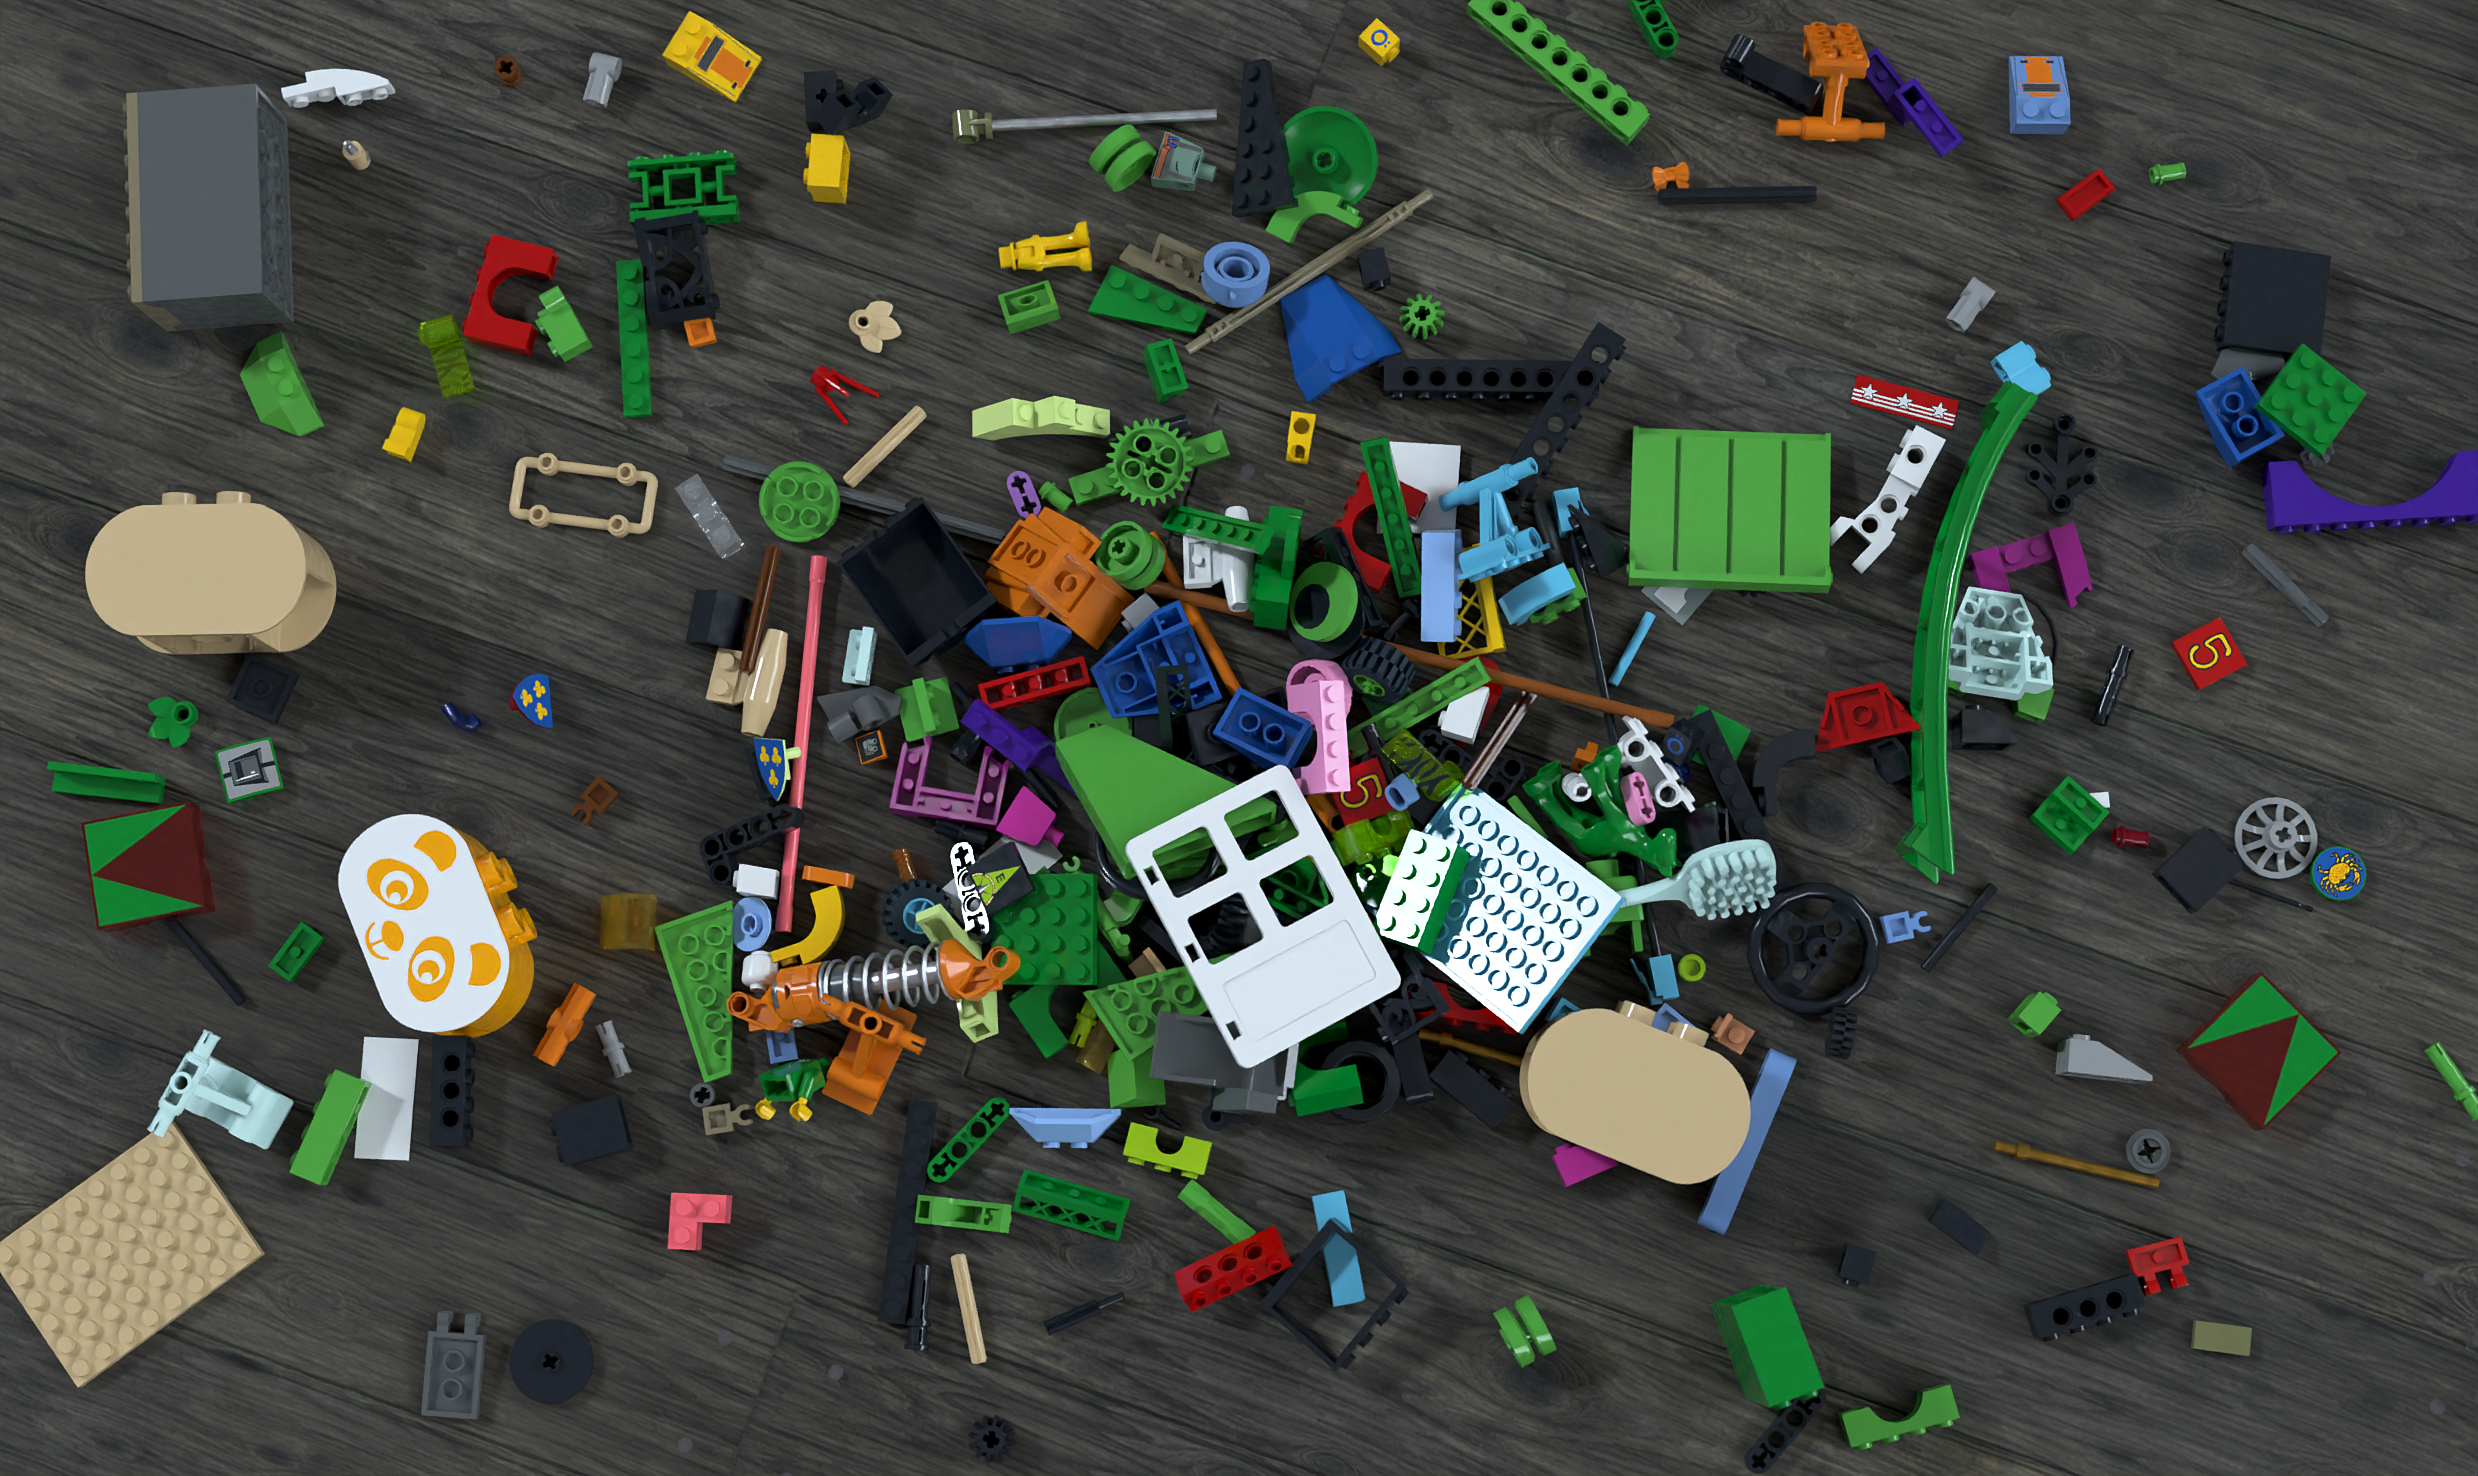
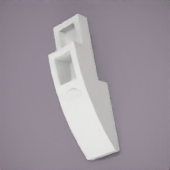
M325 69L305 72L306 83L281 88L283 99L290 107L296 108L305 107L314 101H331L336 96L344 105L355 106L361 104L364 100H381L395 93V89L388 79L375 74L350 69Z

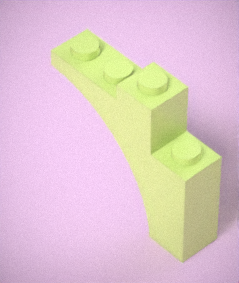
M1052 396L1036 402L1011 398L972 411L973 437L992 441L1009 437L1040 434H1069L1105 438L1110 434V410L1076 404L1073 399Z
M941 904L916 913V922L925 932L931 943L938 942L940 944L943 940L956 938L978 960L982 961V944L972 940L968 936L966 929L963 930ZM997 991L988 992L976 1002L964 999L956 1000L960 1028L974 1043L998 1033Z

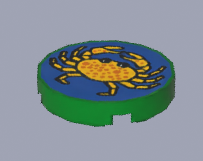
M2341 846L2326 848L2318 853L2310 864L2311 885L2325 899L2332 901L2351 899L2359 894L2365 885L2367 876L2365 864L2360 856L2350 848Z

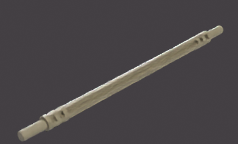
M1427 189L1410 201H1403L1372 223L1266 290L1258 302L1250 306L1238 308L1205 329L1206 332L1184 346L1186 351L1191 355L1211 341L1215 343L1218 339L1232 332L1284 296L1413 215L1414 210L1434 198L1433 194Z

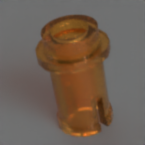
M907 847L893 851L891 860L895 861L901 881L908 882L909 879H917L918 876L910 857L912 852H909Z

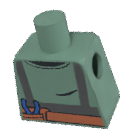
M1165 131L1152 172L1151 183L1153 187L1194 191L1198 178L1213 182L1217 167L1203 163L1205 154L1202 147Z

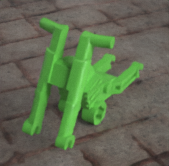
M1210 850L1194 853L1158 868L1166 882L1173 879L1192 877L1204 865ZM1072 857L1075 864L1073 867H1070L1068 862H1063L1065 874H1085L1078 857ZM1221 858L1218 866L1223 867L1221 869L1217 868L1213 875L1223 876L1227 873V868ZM1117 869V873L1124 878L1122 872ZM1114 888L1111 897L1104 902L1098 895L1097 926L1106 940L1111 943L1117 955L1125 963H1131L1134 957L1128 950L1130 937L1126 934L1121 935L1118 929L1133 921L1144 900L1132 898Z

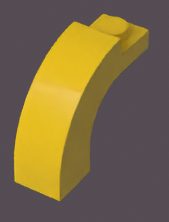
M837 885L810 893L816 913V921L812 932L806 939L797 944L770 952L773 963H779L782 967H787L798 963L797 958L801 957L803 965L812 964L820 961L834 948L842 934L845 922V905L840 888Z

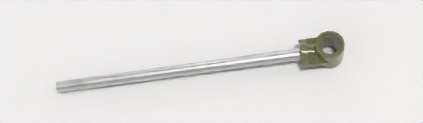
M1216 109L992 120V112L985 113V118H979L978 112L974 110H958L952 114L953 141L959 144L976 143L980 139L979 134H986V139H993V131L1217 120Z

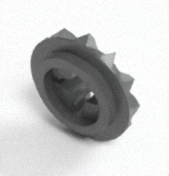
M2153 1129L2137 1131L2130 1136L2125 1146L2126 1158L2132 1165V1168L2142 1173L2151 1174L2159 1172L2170 1160L2171 1148L2168 1140L2163 1134ZM2145 1143L2148 1147H2158L2157 1150L2151 1153V1159H2148L2146 1155L2137 1154L2144 1149L2143 1144Z

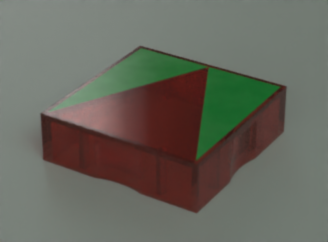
M188 801L81 823L97 930L109 933L148 925L161 919H179L216 911L210 873L205 862V839L199 805Z
M2262 972L2252 974L2224 1002L2220 1010L2211 1019L2202 1023L2175 1050L2203 1079L2219 1090L2226 1102L2255 1131L2264 1130L2342 1053Z

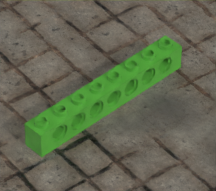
M1471 0L1467 4L1466 14L1623 144L1627 146L1647 124L1650 114L1641 102H1634L1627 96L1628 94L1623 87L1618 84H1612L1601 69H1594L1589 65L1583 54L1578 51L1574 52L1567 47L1566 41L1557 34L1554 36L1550 33L1544 22L1538 18L1533 19L1527 14L1526 8L1521 3L1513 2L1512 0ZM1500 8L1505 11V14L1497 16L1492 11ZM1522 25L1525 31L1516 32L1512 27ZM1536 41H1540L1544 43L1546 47L1543 49H1537L1533 46V43ZM1561 58L1566 64L1558 66L1552 60ZM1580 74L1585 77L1586 81L1576 82L1573 76ZM1601 91L1606 97L1604 99H1597L1593 93ZM1622 108L1626 111V114L1618 116L1614 113L1613 109Z

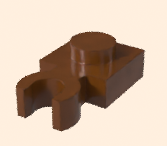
M597 776L580 795L585 800L584 804L575 806L571 814L576 817L579 812L585 811L586 818L581 823L587 826L592 822L593 813L596 810L603 815L620 794L600 776Z

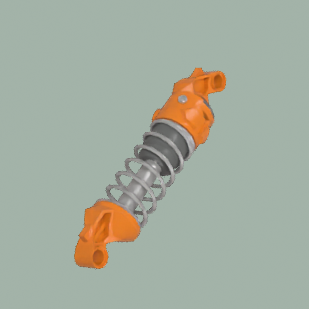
M956 938L943 940L940 944L932 942L925 950L917 945L911 946L906 953L899 949H892L886 957L875 952L867 960L860 956H852L847 963L840 959H835L832 962L824 961L783 968L779 970L772 985L761 999L747 993L735 992L727 1000V1009L730 1014L748 1021L750 1032L769 1030L788 1034L794 1027L839 1020V1018L817 1009L819 1002L828 1006L831 1005L821 999L824 993L845 1003L853 1001L875 1012H878L880 1008L881 993H883L889 1008L896 1010L900 1003V990L902 989L909 1005L916 1007L920 997L919 986H923L926 998L934 1004L939 997V984L944 994L951 1000L964 999L976 1002L988 992L1003 990L1002 982L1019 969L1021 960L1016 952L1002 946H997L989 951L984 960L980 961ZM938 947L936 961L932 962L928 955L929 951L932 948ZM912 951L922 953L921 964H912L909 959ZM899 954L903 958L902 967L893 969L889 959L892 955ZM1004 955H1007V962L1001 967L1000 960ZM873 958L883 960L882 971H877L870 964ZM934 984L933 998L928 989V985ZM914 987V1001L911 1000L908 988ZM895 991L894 1005L889 998L888 992ZM746 1000V1008L742 1011V1004Z

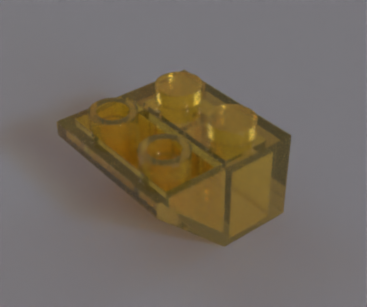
M646 893L603 895L601 900L599 950L655 951L656 932L654 927H656L657 897Z

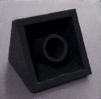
M718 589L696 590L686 643L739 651L749 599Z

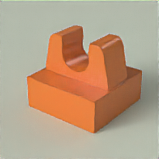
M1588 741L1585 750L1578 748L1570 769L1581 772L1585 765L1595 759L1599 744Z

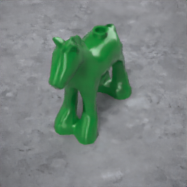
M1618 745L1607 747L1599 752L1595 759L1585 765L1580 772L1589 785L1588 787L1591 788V794L1603 812L1602 817L1577 808L1568 795L1564 793L1562 789L1560 760L1543 766L1535 777L1522 785L1525 792L1548 814L1556 827L1561 829L1570 838L1576 849L1586 857H1601L1602 860H1610L1617 855V852L1624 851L1643 860L1653 869L1659 870L1667 878L1672 877V868L1682 867V863L1676 858L1677 839L1673 828H1664L1654 839H1651L1646 834L1644 825L1636 826L1630 820L1620 786L1619 768L1622 754ZM1605 781H1606V784H1607V786H1608V788H1609V790H1610V792H1611V794H1612V796H1613L1614 802H1613L1611 796L1609 795V793H1608V791H1607V788H1606V785H1605Z

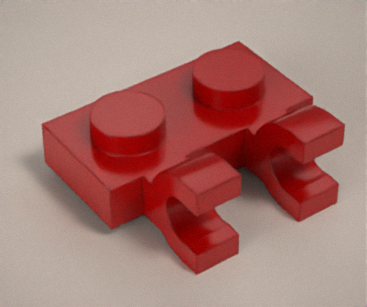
M2181 1237L2125 1251L2131 1273H2136L2137 1277H2142L2145 1296L2161 1292L2155 1276L2156 1272L2169 1270V1280L2172 1289L2188 1285L2182 1266L2190 1263Z

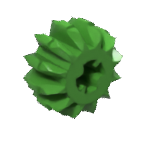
M1417 294L1416 302L1412 298H1408V306H1401L1400 312L1404 315L1399 318V322L1406 324L1403 327L1405 333L1413 330V339H1416L1418 333H1422L1423 340H1426L1428 332L1436 336V327H1443L1444 322L1441 318L1444 317L1445 312L1438 310L1441 306L1439 301L1431 304V295H1428L1425 301L1422 300L1421 294ZM1418 313H1424L1426 320L1420 321Z

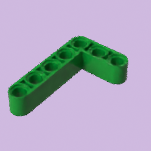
M1627 0L1628 9L1653 53L1661 59L1670 58L1676 50L1679 37L1661 5L1669 0H1646L1644 2ZM1654 17L1659 23L1650 24L1647 18ZM1662 39H1666L1670 41L1672 45L1669 47H1664L1659 43V41Z

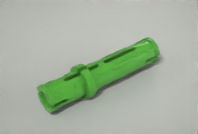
M2440 1042L2431 1045L2429 1049H2425V1054H2427L2455 1094L2453 1096L2454 1099L2460 1101L2473 1121L2478 1120V1097L2474 1092L2476 1090L2474 1086L2468 1084Z

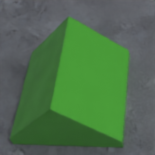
M1049 280L998 295L1010 335L1061 319Z
M1153 1048L1129 1063L1120 1050L1107 1055L1111 1109L1166 1105L1164 1080L1149 1078Z

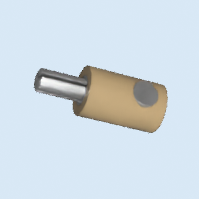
M348 140V142L345 141L343 143V155L354 168L363 170L369 166L371 159L368 151H365L358 142Z

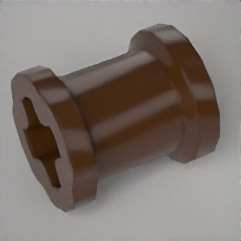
M502 56L496 60L494 71L505 86H518L522 82L523 72L516 60L510 56ZM508 69H510V70L512 71V72L509 73V74L506 73V71H507Z

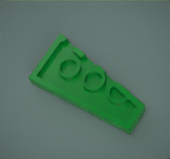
M1111 265L1088 310V314L1103 315L1111 319L1121 321L1123 319L1137 322V324L1153 325L1166 330L1196 335L1207 314V309Z

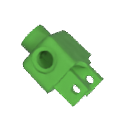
M1600 860L1585 863L1588 872L1615 892L1638 887L1637 879L1634 876L1619 875L1618 860ZM1642 903L1619 908L1599 935H1614L1619 927L1629 925L1632 954L1641 953L1643 951L1640 923L1644 921ZM1590 947L1581 959L1591 956Z

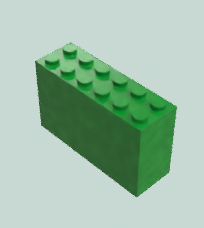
M1761 1284L1710 1303L1746 1400L1766 1406L1767 1408L1779 1410L1792 1405L1791 1399L1802 1398V1400H1806L1819 1395L1817 1390L1824 1388V1385L1785 1286Z

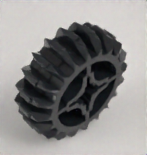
M1234 893L1201 911L1200 918L1198 919L1197 937L1199 945L1203 949L1208 950V952L1227 954L1238 943L1239 936L1242 934V929L1245 925L1246 916L1248 915V907L1239 893Z

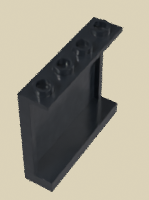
M2235 241L2228 250L2224 251L2222 265L2226 267L2225 275H2222L2219 284V290L2223 291L2222 300L2218 302L2216 315L2220 316L2219 325L2216 326L2214 331V341H2217L2216 351H2221L2227 346L2292 356L2298 346L2305 344L2321 357L2331 256Z

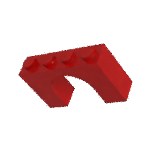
M492 234L490 242H487L484 248L483 267H479L476 280L478 285L476 291L472 292L470 296L469 306L471 309L469 316L463 320L462 332H464L463 335L469 342L531 356L538 331L532 324L504 318L496 314L493 306V296L498 285L506 278L514 275H527L552 281L559 256L551 248Z
M1362 471L1356 482V486L1359 488L1355 496L1350 495L1344 506L1346 513L1342 520L1338 519L1334 527L1342 528L1368 588L1381 594L1392 572L1391 565L1364 553L1358 548L1353 538L1354 528L1358 520L1365 513L1376 509L1368 474ZM1399 480L1408 518L1417 523L1428 501V494ZM1325 545L1323 546L1319 556L1324 557L1326 549Z

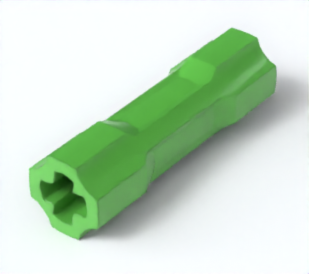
M1193 1179L1178 1195L1181 1201L1192 1210L1198 1212L1233 1244L1256 1234L1255 1230L1232 1214Z

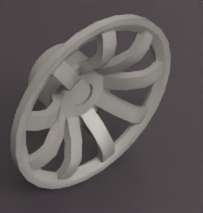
M2273 797L2258 800L2243 811L2235 827L2234 840L2239 857L2251 871L2263 877L2282 879L2296 875L2308 866L2316 852L2317 832L2314 822L2301 806L2288 799ZM2277 804L2275 821H2272L2264 813L2261 806ZM2285 806L2299 813L2290 822H2286L2283 819ZM2255 811L2258 818L2265 825V828L2249 825L2245 821ZM2305 820L2310 835H2297L2295 827ZM2242 830L2262 835V839L2243 846ZM2295 842H2310L2306 857L2302 856L2295 849ZM2265 846L2267 849L2257 864L2251 861L2246 854L2250 850ZM2287 851L2300 863L2286 871L2284 862L2285 852ZM2273 853H2276L2278 872L2263 869Z

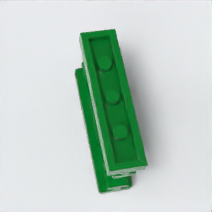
M718 150L708 155L692 152L682 157L666 154L657 159L640 156L632 161H627L630 181L632 183L642 182L643 202L630 203V223L634 229L635 219L645 217L646 220L693 213V210H698L700 218H705L707 224L740 222L738 198L736 195L725 196L724 175H737V160L733 153H729L726 150ZM716 168V181L703 182L701 169ZM663 172L664 185L650 186V176L648 173ZM695 178L696 198L672 200L671 180ZM717 192L719 205L704 206V193ZM664 196L666 209L652 210L651 197Z

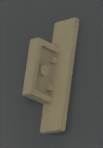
M1161 233L1157 238L1152 254L1129 244L1120 255L1119 259L1126 262L1129 266L1148 272L1156 279L1165 280L1180 290L1188 291L1198 296L1203 301L1216 303L1206 294L1201 282L1205 253Z

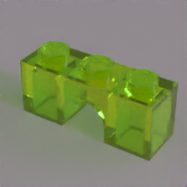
M1407 809L1387 812L1372 821L1371 825L1368 819L1349 824L1332 834L1345 865L1353 862L1361 865L1372 860V856L1375 855L1377 859L1383 858L1391 854L1393 849H1395L1396 853L1402 852L1410 830H1416Z

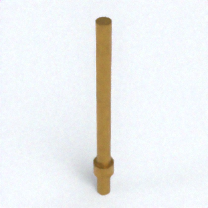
M1420 1028L1418 1034L1419 1039L1438 1044L1439 1048L1446 1050L1453 1048L1519 1068L1522 1064L1523 1057L1454 1038L1453 1034L1442 1031V1034Z
M1995 1140L1993 1145V1151L2014 1155L2015 1159L2023 1161L2031 1159L2158 1189L2160 1179L2033 1149L2030 1148V1145L2020 1142L2012 1144Z

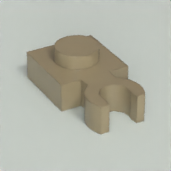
M730 1103L702 1108L706 1135L735 1131L734 1123L743 1126L753 1124V1120H743L741 1117V1113L744 1110L751 1109V1106L743 1104L738 1106L735 1111H732Z

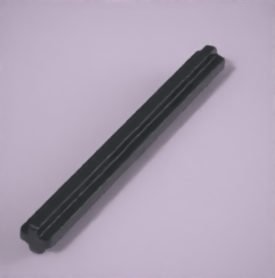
M1816 186L1661 188L1658 192V201L1661 205L1815 202L1817 200Z

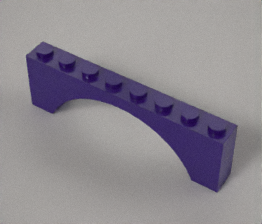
M2478 450L2458 451L2449 457L2440 477L2424 494L2410 501L2390 506H2365L2339 499L2327 493L2309 479L2297 461L2268 462L2261 468L2267 530L2277 531L2278 535L2294 533V530L2304 529V533L2320 532L2321 528H2331L2332 532L2348 530V527L2358 526V530L2374 529L2375 525H2385V528L2392 529L2402 527V524L2412 523V527L2427 526L2429 522H2439V525L2442 526L2456 524L2457 520H2466L2467 524L2478 523Z

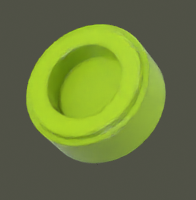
M1688 954L1678 962L1677 971L1683 980L1695 982L1705 974L1706 965L1700 956Z

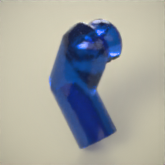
M447 703L442 708V712L454 726L469 733L477 731V728L482 725V721L475 714H471L466 719L453 703Z

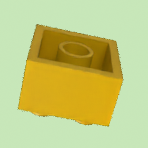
M812 134L811 143L807 142L806 158L809 159V168L804 169L803 175L804 184H807V191L811 193L814 202L846 203L850 150L846 140L841 135Z

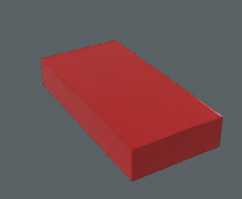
M2098 168L2059 197L2056 203L2073 222L2111 194L2116 188Z

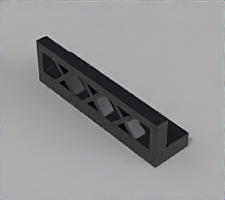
M1326 528L1304 541L1303 545L1312 565L1321 561L1331 562L1346 568L1353 576L1358 594L1365 608L1366 619L1363 632L1378 629L1385 625L1342 528ZM1320 540H1323L1326 547L1324 557L1317 555L1313 544Z
M1188 664L1155 667L1162 749L1176 757L1188 756L1192 751L1191 744L1190 747L1174 748V743L1180 737L1190 742L1185 725L1180 729L1171 723L1178 716L1182 717L1183 714H1186L1185 709L1187 713L1192 712ZM1183 674V679L1177 685L1167 680V675ZM1176 694L1185 699L1179 707L1169 702Z

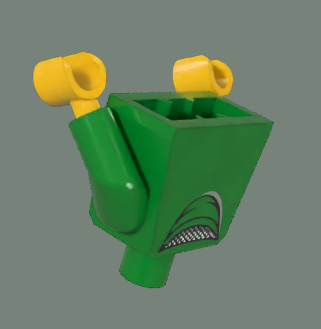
M825 1058L819 1060L796 1059L759 1074L765 1098L756 1105L755 1112L762 1119L770 1120L776 1112V1109L770 1105L772 1101L795 1102L790 1107L791 1115L798 1122L801 1118L807 1121L811 1117L812 1112L806 1106V1103L811 1100L814 1091L825 1086L826 1082L823 1075L827 1074L830 1068Z

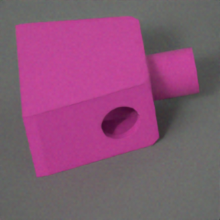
M1025 786L1022 787L996 828L999 834L1035 849H1039L1044 840L1058 847L1066 835L1054 827L1058 819L1057 814Z

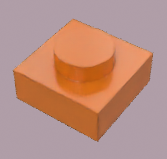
M710 317L683 321L691 349L717 342Z

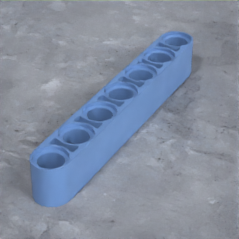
M1772 1048L1769 1049L1749 1095L1751 1117L1747 1137L1734 1160L1716 1175L1699 1215L1698 1225L1721 1235L1725 1234L1797 1059Z

